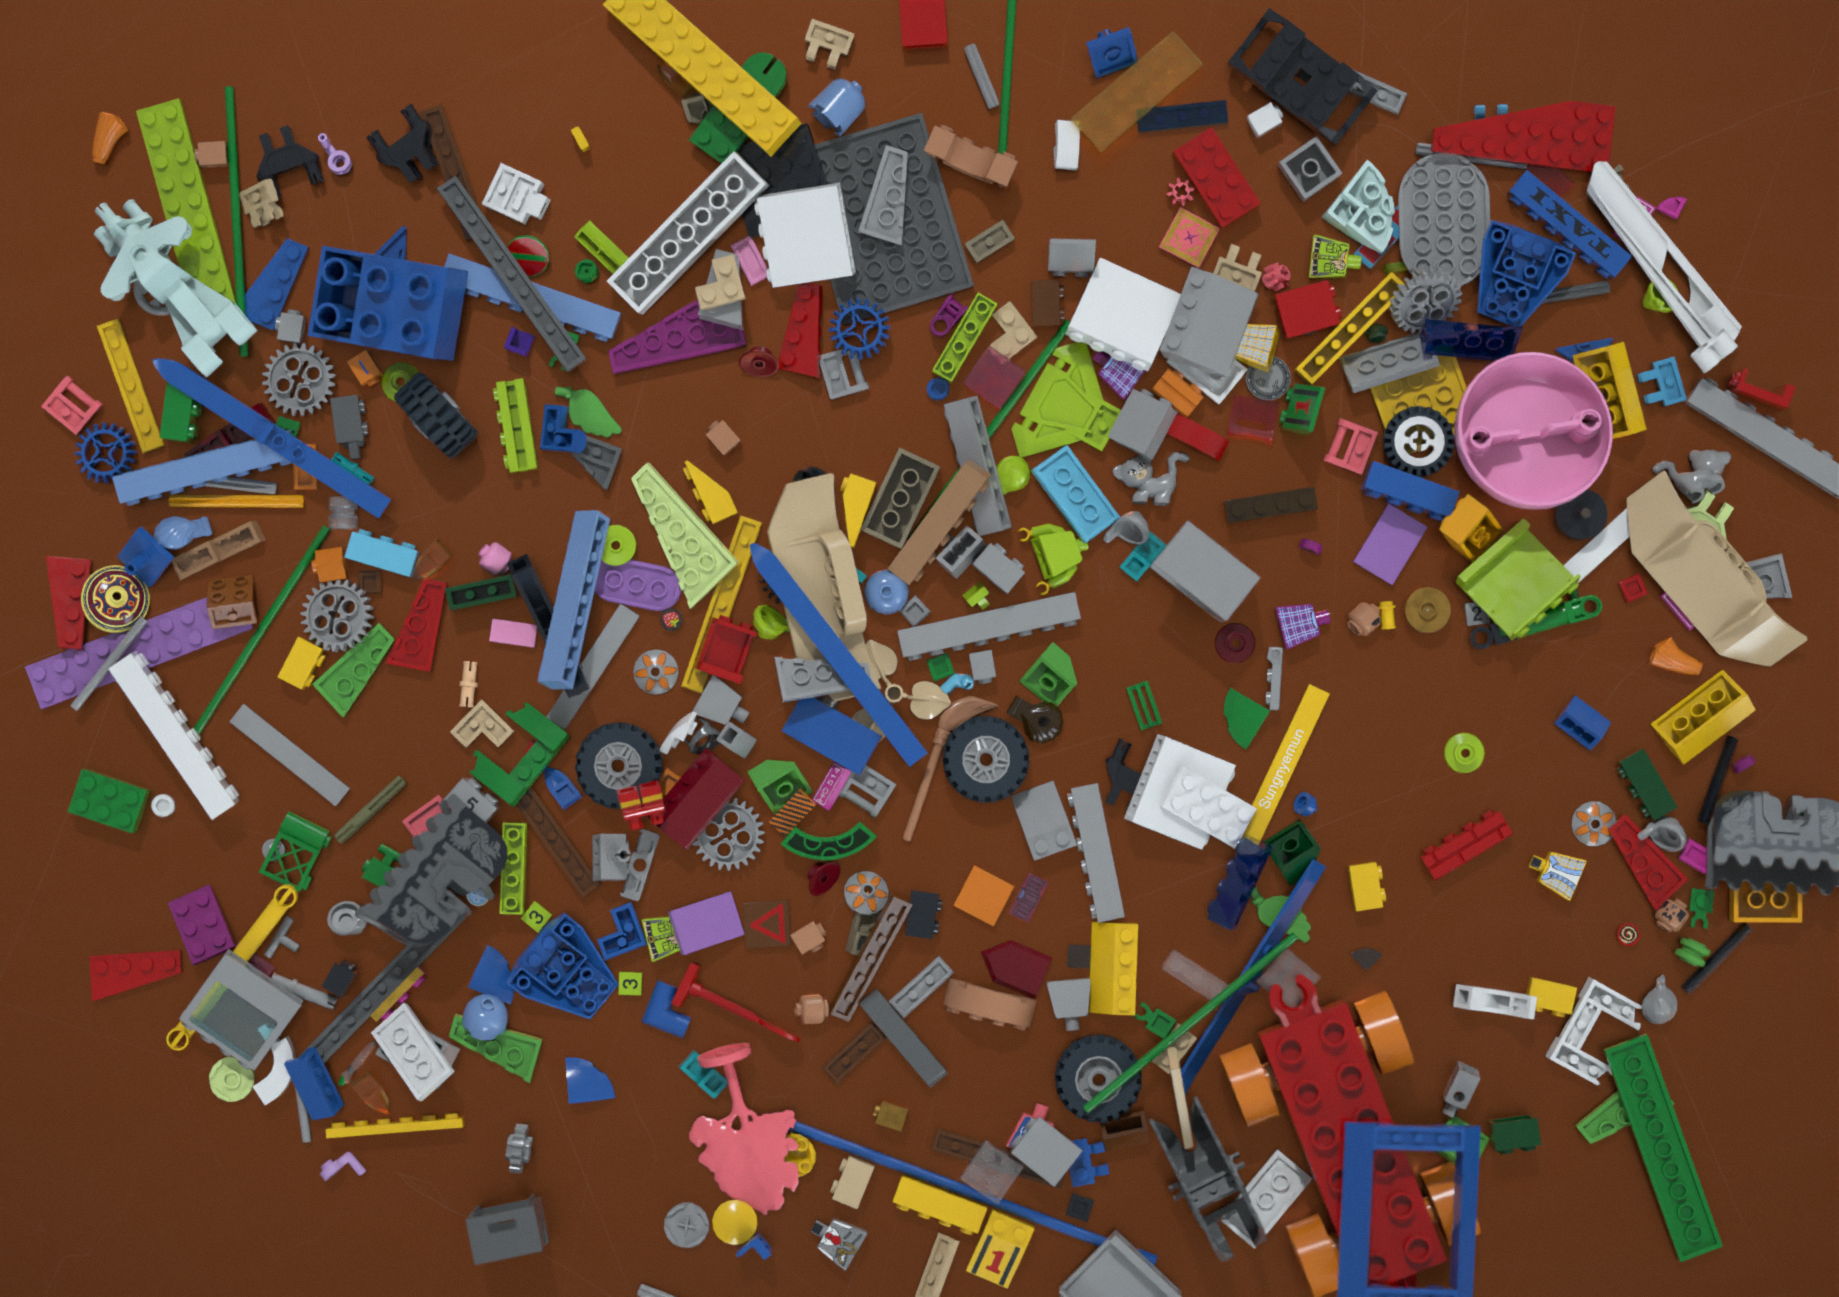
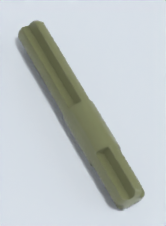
M397 776L335 833L334 837L341 844L348 840L406 786V781L401 776Z

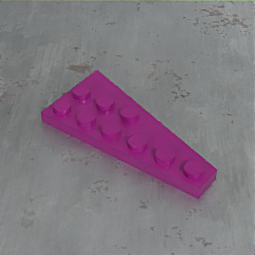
M693 301L664 318V320L656 325L650 326L644 332L609 350L613 374L744 347L746 346L743 330L700 319L698 316L699 301Z

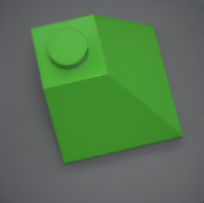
M1053 642L1019 680L1043 702H1052L1056 707L1077 684L1070 656Z
M766 760L748 771L753 783L774 815L799 789L807 795L813 792L795 762Z

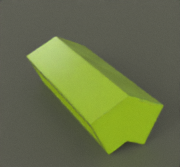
M590 220L574 236L612 274L629 259Z

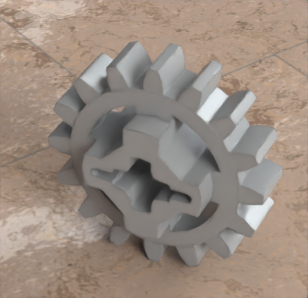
M517 1123L514 1134H510L507 1140L505 1160L510 1161L509 1169L511 1173L521 1174L524 1163H528L531 1157L533 1137H528L529 1128L525 1124Z

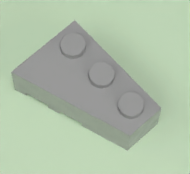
M716 249L713 259L729 256L733 253ZM734 254L739 277L741 280L740 259L737 254ZM713 264L706 284L717 282ZM742 300L703 311L699 308L698 316L700 319L743 330Z

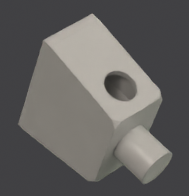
M712 675L693 709L697 715L724 725L731 718L743 724L750 713L738 706L743 697L715 675Z
M1090 978L1047 981V988L1055 1017L1065 1018L1066 1031L1080 1030L1078 1017L1088 1016Z

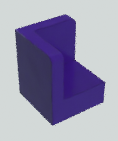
M511 327L504 348L513 353L528 357L535 336Z

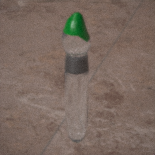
M375 1042L367 1044L348 1067L347 1071L342 1073L338 1082L339 1086H343L351 1080L352 1075L373 1052L376 1046Z

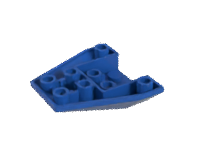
M1491 220L1482 241L1477 312L1520 328L1568 274L1576 252L1553 240L1515 225Z
M562 913L543 927L516 960L506 982L525 998L587 1019L593 1017L619 985L583 927L566 913Z

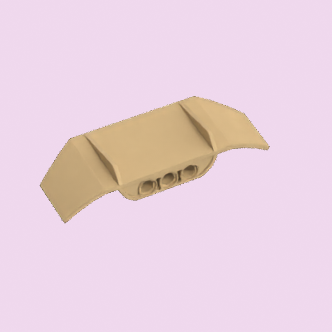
M1662 471L1627 498L1629 534L1633 555L1719 655L1771 667L1807 641V636L1787 624L1766 603V592L1760 578L1719 530L1710 522L1701 520L1697 522L1689 513L1675 491L1666 471Z
M829 473L788 483L785 485L767 530L771 552L778 558L856 661L868 663L871 680L881 690L863 637L867 617L852 549L846 536L839 529L836 516L834 475ZM784 605L795 658L812 661L826 660ZM851 691L829 694L834 701L855 697Z

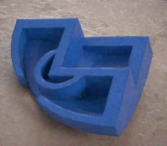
M487 945L468 987L483 994L496 996L502 1002L511 1005L514 989L506 983L510 976V970L507 966L509 964L508 961L498 950Z
M576 1057L565 1058L569 1104L616 1098L614 1088L608 1076L595 1068L592 1062Z

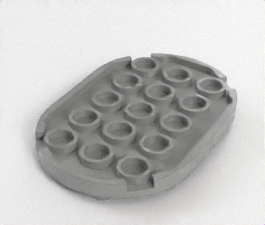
M1445 153L1428 155L1417 161L1406 172L1401 181L1398 192L1399 249L1402 261L1411 275L1415 273L1419 276L1422 269L1425 273H1428L1430 268L1434 272L1441 268L1443 273L1447 270L1450 275L1455 277L1459 285L1463 286L1480 273L1482 241L1490 224V195L1484 175L1465 157Z

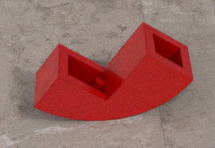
M1179 414L1175 416L1167 432V435L1191 446L1217 461H1220L1230 442L1219 434Z

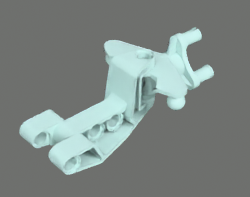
M134 199L128 200L123 205V210L132 219H123L118 215L116 216L107 203L100 204L99 206L103 210L97 207L95 213L103 220L106 226L96 229L94 236L105 247V252L110 257L117 256L101 285L102 295L113 301H120L129 292L130 283L139 280L142 286L161 304H166L182 342L181 350L198 370L208 377L223 362L214 353L215 349L213 348L220 339L228 333L240 346L257 332V329L237 304L199 282L169 259L168 253L171 247L180 246L182 240L188 239L192 234V228L184 218L174 217L149 228L153 221L152 217L147 212H144Z

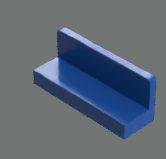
M316 1047L308 1048L300 1058L287 1060L284 1063L312 1120L333 1117L342 1108L344 1103Z

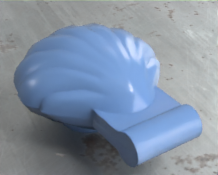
M173 516L163 519L157 525L154 539L163 547L176 550L190 543L193 538L210 536L212 529L208 517H201L191 521L186 518Z

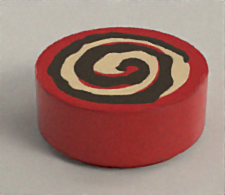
M1624 923L1618 927L1616 937L1621 944L1632 946L1638 942L1640 931L1634 924Z

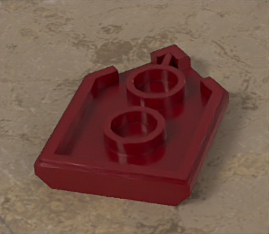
M1012 940L981 952L993 982L1032 999L1036 998L1052 957Z

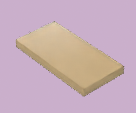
M1169 1047L1167 1050L1185 1149L1193 1148L1177 1048Z

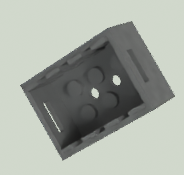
M535 1193L531 1194L526 1200L481 1208V1204L477 1205L466 1219L475 1265L541 1252L545 1249L544 1246L550 1242L541 1196L536 1197ZM515 1219L514 1221H509V1222H504V1223H499V1224H498V1222Z

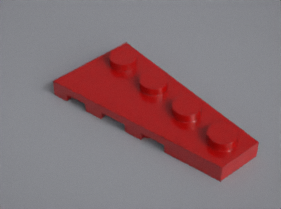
M809 282L798 284L778 360L779 369L820 378L819 359H821V350L819 349V341L822 332L820 316H822L823 286Z
M46 556L58 647L61 649L82 650L86 616L81 606V593L86 580L91 576L92 560Z
M424 578L385 664L431 672L446 594V582Z
M1623 814L1608 829L1654 911H1656L1688 878L1648 837L1644 840H1640L1637 837L1641 830L1626 814Z
M181 950L89 956L92 1001L182 973Z

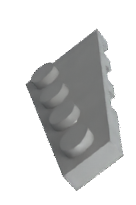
M886 145L858 231L859 233L902 246L907 151Z

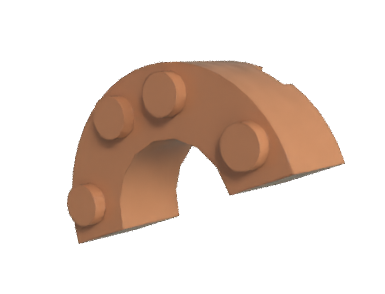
M941 125L940 128L934 126L924 148L925 153L935 159L939 157L943 160V164L986 183L992 184L994 181L998 183L997 186L1006 188L1018 163L1014 155L1007 152L999 154L986 146H983V149L974 146V141L965 137L962 139L953 134L954 130L945 125Z
M949 978L943 1005L947 1006L946 1011L957 1014L960 1011L970 1013L969 1018L982 1021L983 1017L992 1019V1024L1003 1027L1005 1023L1013 1024V1028L1024 1031L1026 1027H1031L1037 1003L1035 999L987 989L953 978Z

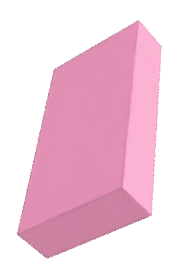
M750 236L730 245L734 254L739 256L740 265L751 286L767 278L768 268Z
M492 619L489 641L535 648L538 628L534 624Z

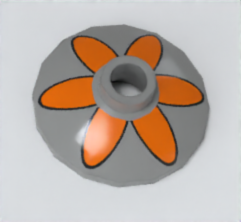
M657 649L642 654L636 661L633 671L634 679L639 688L646 693L654 695L663 694L672 689L677 682L679 673L674 658L667 652ZM653 668L660 670V674L656 677L651 674Z
M1591 801L1582 804L1576 809L1572 816L1571 827L1573 834L1580 842L1587 846H1599L1612 838L1608 829L1616 822V818L1609 806L1601 802ZM1593 820H1597L1599 822V826L1597 828H1593L1591 826V822Z
M862 871L855 873L844 886L846 903L853 911L859 914H875L883 909L888 900L889 891L886 882L873 872ZM866 887L870 888V889H871V893H870V894L865 893V892H864V888H866Z

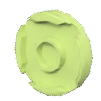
M228 1056L219 1060L212 1067L209 1074L210 1087L218 1098L227 1102L238 1101L245 1098L252 1091L255 1084V1074L251 1068L246 1069L238 1063V1059Z

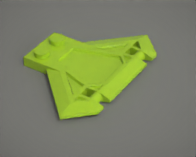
M1075 342L1058 347L1052 354L1058 360L1054 366L1047 363L1020 412V415L1025 417L1022 425L1015 422L1011 429L1019 457L1021 458L1083 441L1102 452L1110 439L1108 435L1121 412L1120 409L1103 400L1087 344ZM1066 363L1071 365L1067 373L1062 371ZM1033 422L1038 424L1034 432L1029 430Z

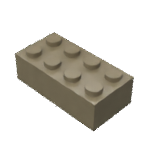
M899 447L860 530L898 549H902L935 481L940 466Z

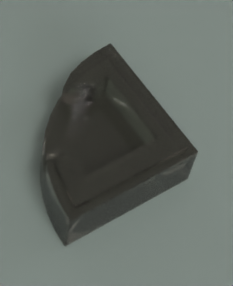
M1370 948L1357 949L1350 954L1365 971L1383 956L1378 951Z

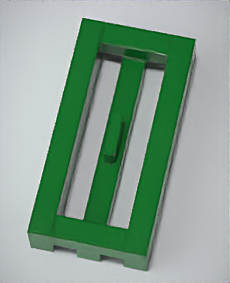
M1148 680L1127 687L1126 690L1140 730L1162 724ZM1141 687H1145L1156 721L1152 722ZM1135 689L1148 722L1145 725L1132 692Z

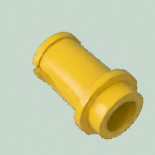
M1393 601L1379 602L1381 629L1396 628L1394 619V608H1396V605H1393Z

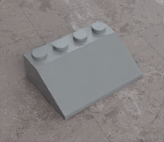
M1191 267L1160 348L1164 358L1228 377L1259 294L1213 273Z

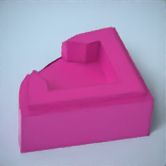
M1683 197L1668 198L1661 202L1656 210L1676 220L1687 199Z

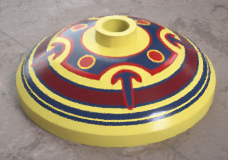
M117 565L106 566L95 571L86 580L81 593V606L86 618L96 628L109 633L129 631L140 617L144 618L150 604L147 585L136 574L129 575L123 566ZM118 593L121 599L114 600L112 595Z

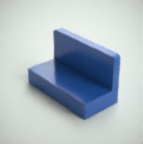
M758 1232L737 1249L736 1255L738 1257L742 1256L753 1246L765 1260L772 1254L773 1249Z

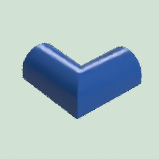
M545 404L540 440L541 450L581 453L585 449L587 443L585 433L581 430L566 429L567 406Z
M632 902L610 910L618 931L597 939L604 960L647 945Z
M657 980L641 1022L683 1039L692 1017L671 1009V1002L678 987Z

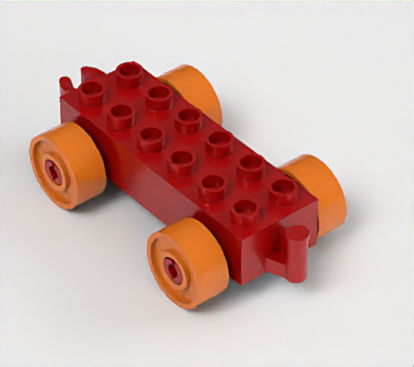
M1297 974L1294 980L1297 987L1303 992V1001L1297 1007H1289L1283 1002V991L1279 984L1273 983L1269 989V1004L1274 1013L1278 1015L1280 1024L1257 1032L1268 1062L1260 1063L1251 1043L1219 1055V1058L1247 1128L1280 1116L1272 1093L1279 1090L1334 1230V1233L1327 1234L1318 1213L1286 1226L1313 1297H1321L1337 1290L1345 1122L1393 1124L1367 1056L1371 1054L1381 1075L1413 1064L1414 1059L1398 1015L1386 991L1353 1003L1359 1026L1355 1027L1346 1002L1338 1000L1319 1008L1316 987L1306 976ZM1373 1149L1367 1287H1369V1284H1389L1393 1288H1416L1417 1272L1447 1261L1434 1226H1439L1447 1245L1451 1246L1455 1165L1452 1161L1419 1174L1426 1197L1422 1198L1404 1150ZM1476 1217V1235H1479L1481 1230Z

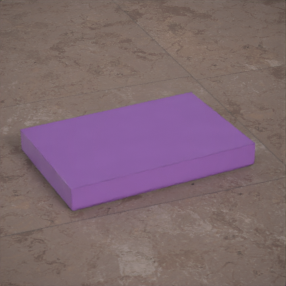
M1388 504L1353 562L1388 584L1393 585L1426 531L1427 526Z
M731 891L668 912L681 955L745 935Z

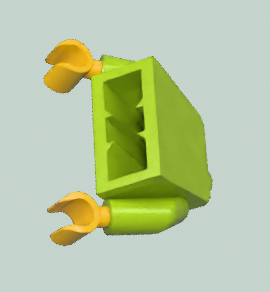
M1052 524L1032 527V530L1026 528L1019 529V533L1027 532L1028 536L1025 539H1020V541L1028 542L1031 540L1044 579H1049L1048 582L1040 581L1036 585L1038 587L1040 584H1044L1047 587V590L1040 593V595H1046L1051 587L1056 588L1068 582L1076 572L1077 564L1082 561L1080 552L1088 549V542L1084 544L1080 538L1075 539L1072 531H1065L1063 527Z

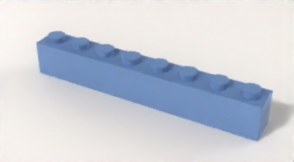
M448 254L444 267L468 271L465 288L466 294L477 298L481 294L488 297V302L500 305V302L509 304V309L517 312L522 311V308L493 268ZM533 283L563 327L565 324L573 326L572 330L584 335L586 331L594 333V338L607 342V339H614L622 316L620 312Z
M291 429L286 430L288 433L292 435ZM256 439L125 472L112 478L119 503L126 502L127 506L140 503V498L148 496V499L152 500L162 497L161 493L166 491L176 494L184 491L183 487L192 485L193 489L206 485L205 481L214 479L215 483L228 480L227 476L235 473L237 477L250 474L249 470L258 468V471L271 469V464L280 462V465L283 466L292 462L266 445L260 444Z
M598 510L575 511L538 682L550 689H573L610 522V518Z

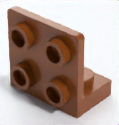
M252 575L215 579L208 582L207 611L212 629L257 623L253 602L254 579Z

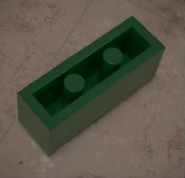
M511 575L445 588L450 611L519 597L517 586Z
M1640 748L1617 761L1619 765L1617 771L1623 780L1627 779L1630 787L1628 790L1634 799H1639L1642 805L1639 807L1640 811L1646 819L1650 818L1651 821H1655L1678 808L1644 748Z

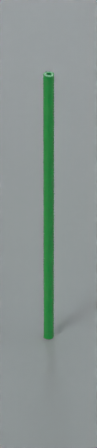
M1007 0L998 139L999 154L1007 152L1016 0Z
M226 86L224 90L236 304L246 316L234 87ZM246 341L243 345H238L239 357H248V344Z
M1068 320L1063 322L986 428L989 440L1066 335L1070 325ZM960 466L957 468V470L955 471V473L952 475V477L949 479V481L947 482V484H946V485L944 486V488L941 490V492H940L939 495L936 497V499L934 500V502L931 504V506L928 508V510L926 511V513H925V514L923 515V517L920 519V521L918 522V524H917V525L915 526V528L912 530V532H911L910 535L908 536L907 540H909V538L912 536V534H913V533L915 532V530L918 528V526L920 525V523H921V522L923 521V519L926 517V515L928 514V512H929V511L931 510V508L934 506V504L936 503V501H937V500L939 499V497L942 495V493L944 492V490H945V489L947 488V486L950 484V482L952 481V479H953V478L955 477V475L958 473V471L960 470Z
M324 525L321 527L194 726L199 736L313 559L315 551L320 548L331 530Z
M1291 933L1082 1106L1084 1110L1090 1113L1299 940L1298 937Z

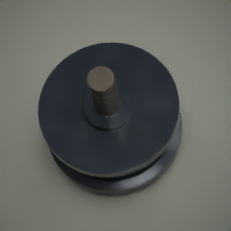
M1588 489L1573 500L1555 508L1557 527L1565 536L1572 539L1583 540L1597 535L1604 528L1607 521L1608 513L1604 500L1597 493Z

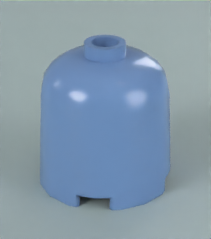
M835 79L810 102L808 108H814L813 116L826 129L831 126L836 130L834 135L840 137L865 108V98L861 93L863 88L856 81L851 83L845 79Z

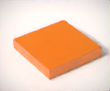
M974 865L953 906L994 927L1014 886Z

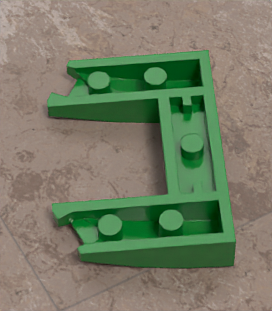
M527 702L524 703L525 708L515 713L512 710L505 713L510 719L537 739L512 772L507 774L477 749L473 755L477 757L475 769L469 772L513 808L571 738L565 731Z

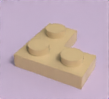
M734 254L713 259L712 264L717 282L695 287L701 311L745 300Z
M1010 301L992 314L1005 334L990 344L988 348L1002 365L1034 341L1037 335Z
M482 699L450 731L466 748L482 732L497 747H500L514 730Z

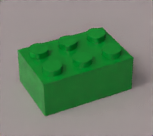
M168 381L159 438L166 441L194 444V439L197 440L199 435V426H196L197 417H201L202 404L171 385Z
M85 768L81 770L67 812L129 833H137L151 790Z

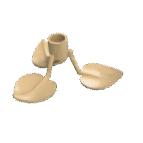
M873 640L867 641L865 645L878 680L882 677L887 685L884 697L889 703H898L902 698L912 700L910 704L911 711L920 719H932L951 705L948 695L934 683L928 681L916 683L912 688L913 696L903 693L899 685L891 684L885 675L893 674L897 668L898 661L895 653L885 645ZM862 709L856 712L852 719L882 736L880 741H882L885 735L867 711Z

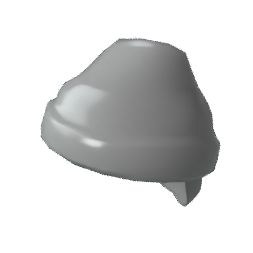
M1138 511L1125 513L1116 523L1112 524L1103 540L1109 543L1116 536H1119L1131 544H1144L1150 536L1148 523Z
M1662 816L1654 823H1649L1644 830L1637 834L1640 840H1644L1649 836L1656 846L1669 852L1681 851L1687 842L1685 831L1678 820Z
M342 901L334 905L329 911L327 918L328 926L332 932L340 936L360 934L367 925V922L354 916V912L360 906L351 901Z
M1664 975L1656 979V987L1646 995L1642 1003V1014L1647 1021L1653 1024H1662L1669 1021L1677 1011V999L1674 993L1666 987Z

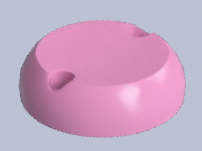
M1517 353L1501 358L1484 368L1475 376L1462 395L1454 422L1457 452L1471 479L1489 496L1509 506L1521 509L1537 510L1552 508L1581 495L1601 474L1607 463L1612 445L1613 429L1610 412L1596 384L1577 366L1567 360L1545 353ZM1582 420H1587L1589 422L1582 423Z

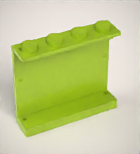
M1524 518L1465 569L1456 580V584L1512 641L1517 636L1522 638L1530 630L1529 626L1533 622L1538 624L1547 615L1545 612L1550 607L1555 609L1563 601L1561 597L1567 592L1569 595L1578 588V581L1581 577L1579 573L1574 577L1528 530L1530 524Z

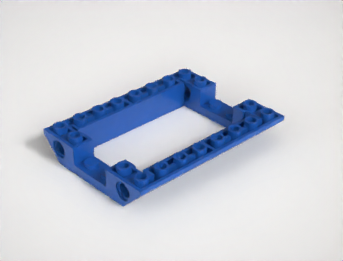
M1345 1122L1337 1297H1473L1481 1126L1435 1124V1126H1404L1391 1123ZM1373 1149L1456 1151L1450 1287L1452 1288H1444L1442 1286L1393 1288L1381 1284H1369V1287H1367Z

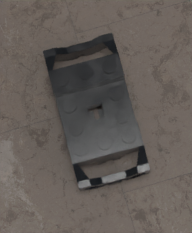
M1269 8L1228 61L1227 65L1335 147L1378 90L1344 62L1340 64L1305 37L1306 33ZM1268 21L1283 25V28L1249 71L1241 57L1248 50L1252 42H1254ZM1298 71V76L1307 82L1304 87L1297 80L1293 79ZM1356 82L1359 83L1365 97L1340 130L1335 131L1323 127L1324 123Z

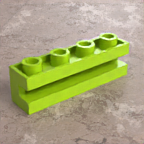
M979 292L977 293L934 366L932 373L952 384L998 305L996 302Z
M525 379L496 382L497 388H493L495 402L499 401L500 410L497 411L498 424L503 425L504 433H500L502 446H506L507 455H503L505 469L509 468L511 473L538 469Z
M503 823L502 838L507 846L508 853L505 868L501 872L500 914H525L528 823Z

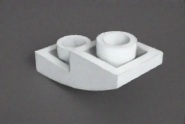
M1057 120L1055 123L1056 145L1053 148L1055 169L1077 170L1080 141L1079 122Z
M693 711L676 723L659 751L668 754L671 747L676 748L679 741H684L687 734H693L697 723L694 722L697 715L696 712Z

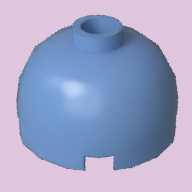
M888 569L877 571L866 582L864 589L865 600L869 607L877 613L885 615L894 614L901 610L908 601V584Z
M481 994L472 998L467 1003L462 1016L464 1029L466 1027L470 1035L479 1040H493L497 1035H502L508 1023L506 1006L499 998L490 994Z

